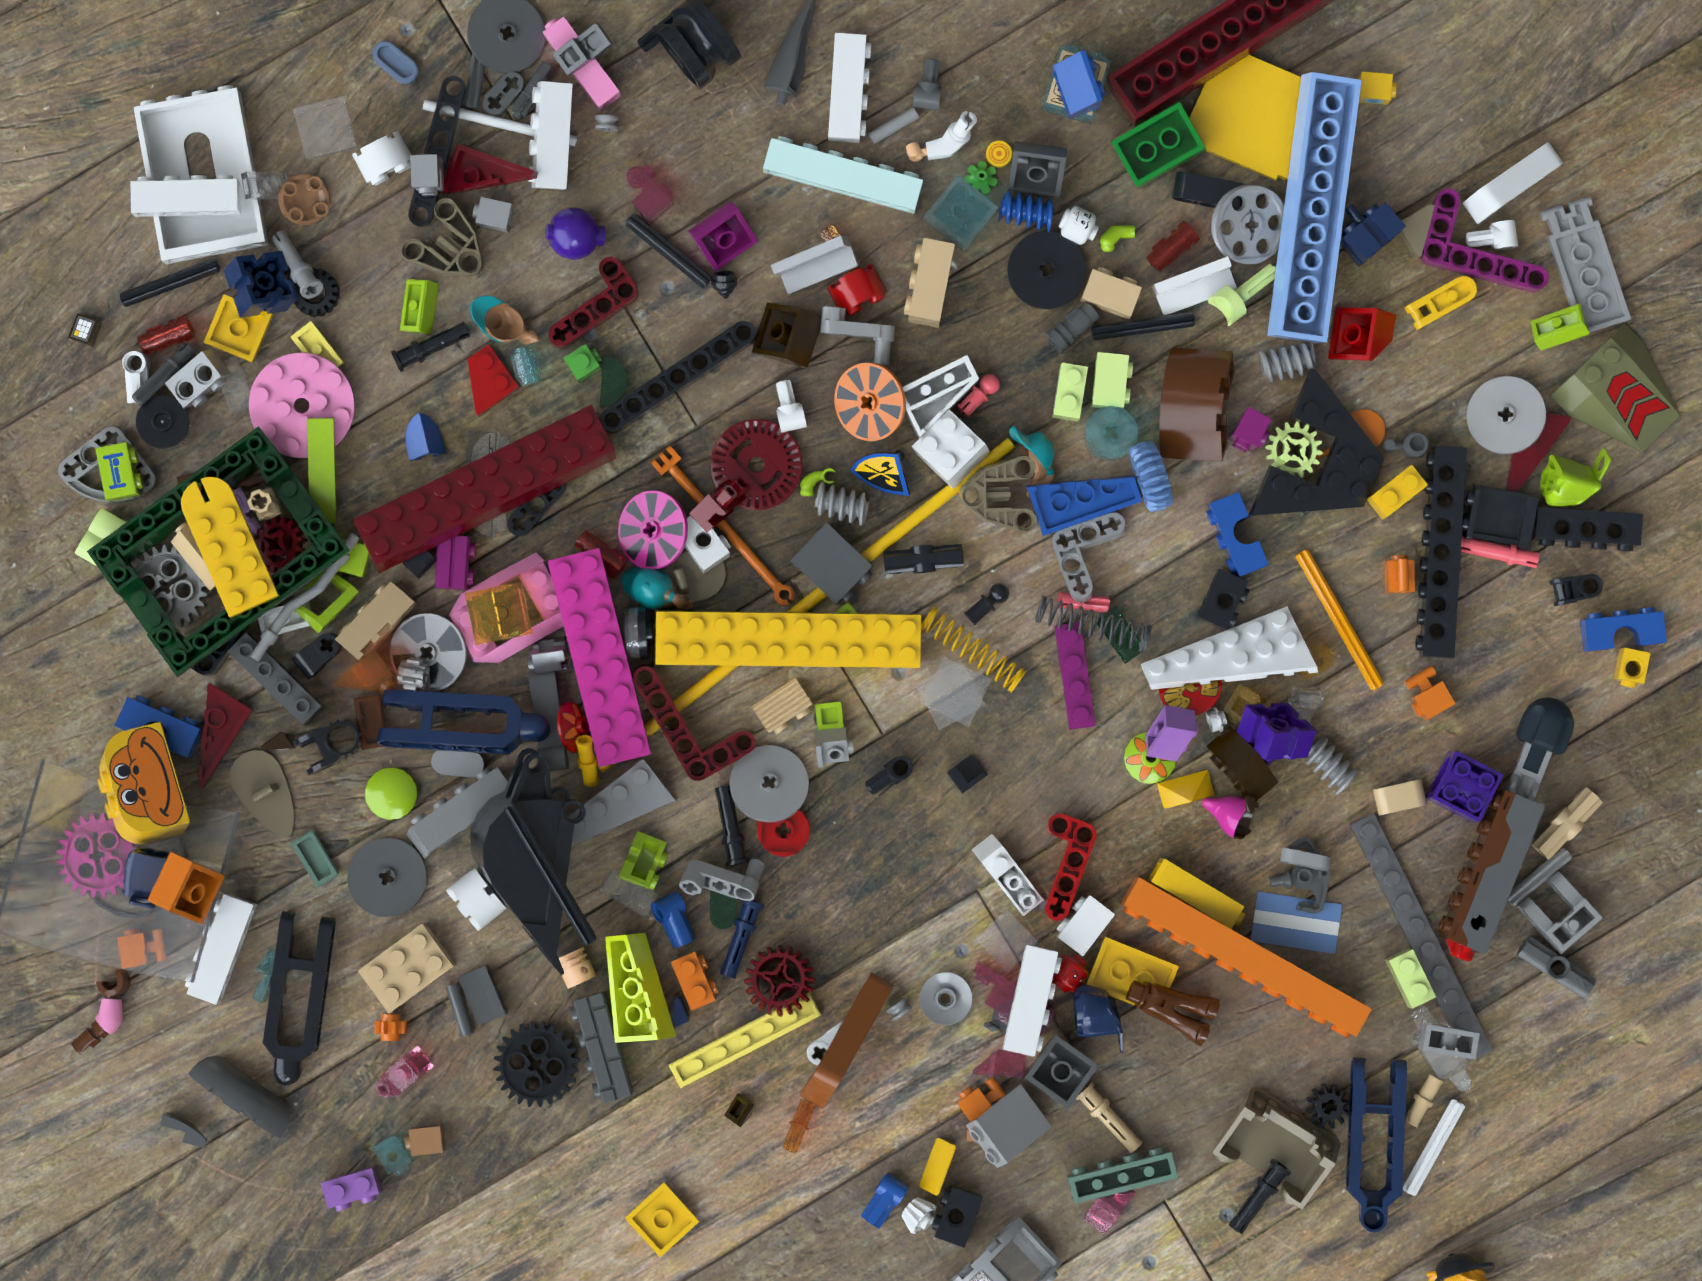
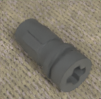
M1086 302L1080 308L1075 307L1064 316L1065 320L1062 323H1056L1054 325L1055 328H1050L1045 333L1046 339L1057 352L1062 353L1065 351L1068 345H1072L1075 342L1074 339L1077 336L1083 334L1099 319L1098 313L1089 303Z

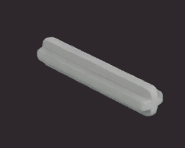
M1565 848L1559 849L1553 857L1546 860L1512 889L1508 902L1512 906H1516L1572 859L1571 854Z

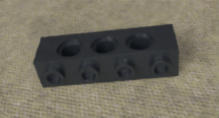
M1537 507L1531 540L1539 541L1538 545L1554 546L1555 542H1565V547L1581 548V544H1591V549L1607 550V545L1617 546V551L1631 552L1633 547L1641 546L1643 514ZM1557 521H1562L1566 525V533L1564 535H1560L1555 531V523ZM1583 523L1591 525L1593 532L1590 537L1582 534L1581 526ZM1609 525H1615L1618 528L1619 535L1616 539L1608 535L1607 529Z

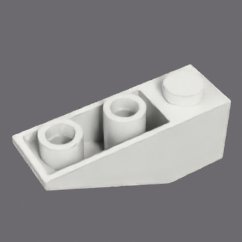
M993 834L972 849L973 853L1022 916H1025L1044 901Z

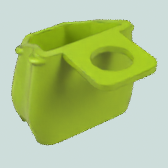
M1601 449L1592 467L1551 454L1546 468L1542 471L1540 480L1541 495L1545 498L1546 503L1552 507L1575 506L1599 491L1602 485L1600 481L1611 462V456L1607 449ZM1604 457V465L1599 471V463Z

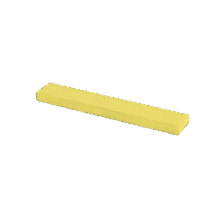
M808 992L804 994L810 999L809 1003L802 999L799 1001L803 1007L802 1010H798L795 1005L792 1006L793 1015H789L785 1008L783 1009V1016L779 1017L777 1009H775L772 1016L766 1013L670 1063L669 1067L680 1088L821 1016L812 995Z

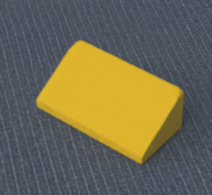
M942 1138L935 1140L919 1183L922 1189L936 1196L939 1195L956 1150L955 1143Z

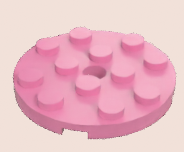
M312 353L284 355L269 363L259 373L252 385L249 395L251 422L254 429L258 426L261 428L279 453L295 458H308L307 418L334 417L335 446L338 445L348 433L354 419L355 401L352 386L343 371L333 362L322 356ZM298 398H305L309 402L307 412L300 413L295 409V401Z

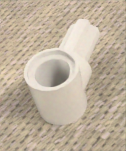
M1515 220L1492 223L1489 230L1468 232L1466 234L1467 246L1473 248L1491 245L1496 251L1518 247Z
M782 380L777 382L776 388L781 407H778L776 412L781 433L807 427L802 404L796 403L791 381Z

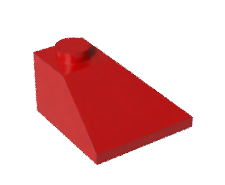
M1336 307L1328 359L1373 361L1393 340L1396 314L1378 308Z

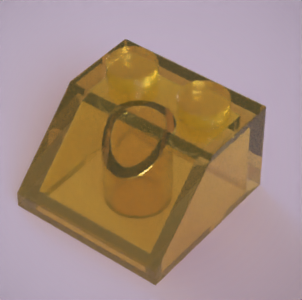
M522 582L465 593L476 645H484L533 634Z

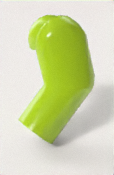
M1114 225L1109 227L1100 238L1101 249L1104 252H1112L1115 249L1114 244L1120 238H1135V226Z

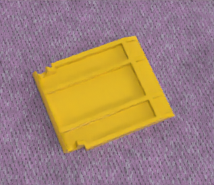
M1248 55L1207 81L1189 118L1203 142L1206 152L1273 181H1276L1278 177L1283 181L1288 180L1301 77Z

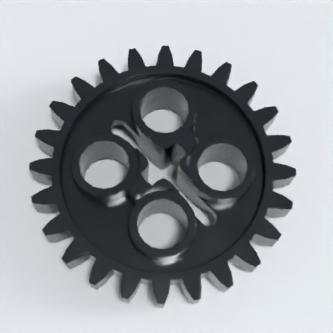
M531 1021L529 1029L522 1023L520 1024V1033L511 1029L510 1032L513 1038L510 1039L506 1036L502 1038L506 1046H497L502 1055L494 1056V1060L499 1061L500 1065L494 1067L493 1070L501 1071L502 1075L498 1076L496 1081L504 1080L505 1084L501 1090L503 1091L508 1088L511 1090L508 1096L509 1099L518 1095V1104L527 1099L528 1107H531L534 1100H537L538 1106L542 1107L544 1099L552 1105L554 1095L561 1100L563 1098L561 1090L570 1092L571 1089L567 1082H576L571 1073L579 1072L578 1068L573 1067V1063L578 1062L580 1059L572 1057V1053L577 1050V1047H568L572 1038L562 1039L564 1030L556 1034L554 1033V1024L548 1030L546 1029L545 1021L541 1022L539 1028H536L534 1021ZM537 1038L543 1039L546 1042V1050L543 1053H538L533 1049V1041ZM522 1045L527 1046L535 1060L541 1059L543 1061L540 1067L551 1079L550 1084L545 1081L538 1068L533 1070L530 1067L533 1061L524 1052ZM520 1054L524 1057L525 1065L523 1068H515L512 1065L511 1058L513 1055ZM551 1060H557L561 1063L562 1070L559 1074H553L549 1071L548 1064ZM529 1076H537L540 1079L541 1085L539 1089L532 1090L527 1086V1078Z

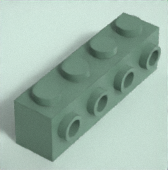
M1162 1146L1148 1150V1155L1140 1157L1138 1153L1125 1155L1121 1162L1113 1163L1112 1159L1098 1162L1097 1168L1087 1170V1166H1081L1071 1169L1072 1174L1067 1175L1074 1204L1178 1178L1172 1152L1169 1149L1164 1150Z

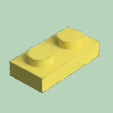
M313 321L307 323L291 336V339L302 353L322 356L333 362L337 367L345 363Z

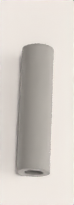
M912 107L870 131L868 136L872 143L876 144L919 119V116Z

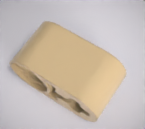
M1422 779L1373 789L1378 815L1428 805Z

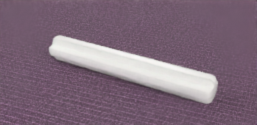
M1454 1099L1450 1101L1403 1185L1405 1192L1413 1196L1418 1194L1465 1109L1464 1104Z

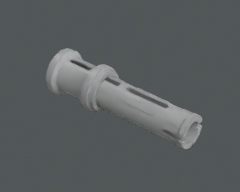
M276 232L280 240L273 235L272 242L279 251H282L285 261L291 270V279L299 285L303 298L311 299L316 297L323 289L322 282L313 275L314 270L312 266L304 263L288 237L287 232Z

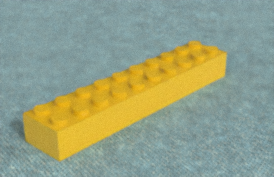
M656 610L655 665L920 668V614Z

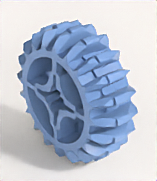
M1152 441L1137 443L1130 448L1129 457L1143 502L1150 512L1164 510L1173 504V495L1162 457L1157 446Z

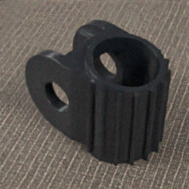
M337 719L335 723L330 722L329 727L316 729L296 739L293 743L295 747L300 746L303 748L316 742L323 759L311 764L310 768L306 770L308 776L338 764L342 759L347 761V758H353L355 752H359L358 746H361V740H359L361 733H358V727H355L353 722L349 723L346 722V719L344 721ZM337 728L351 730L356 737L355 746L348 752L340 753L334 751L327 741L333 730Z

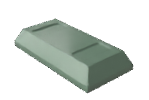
M313 829L290 843L317 888L340 875Z

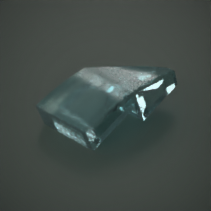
M271 949L267 952L263 962L256 968V970L265 974L252 996V999L259 1003L265 1002L270 992L275 951Z

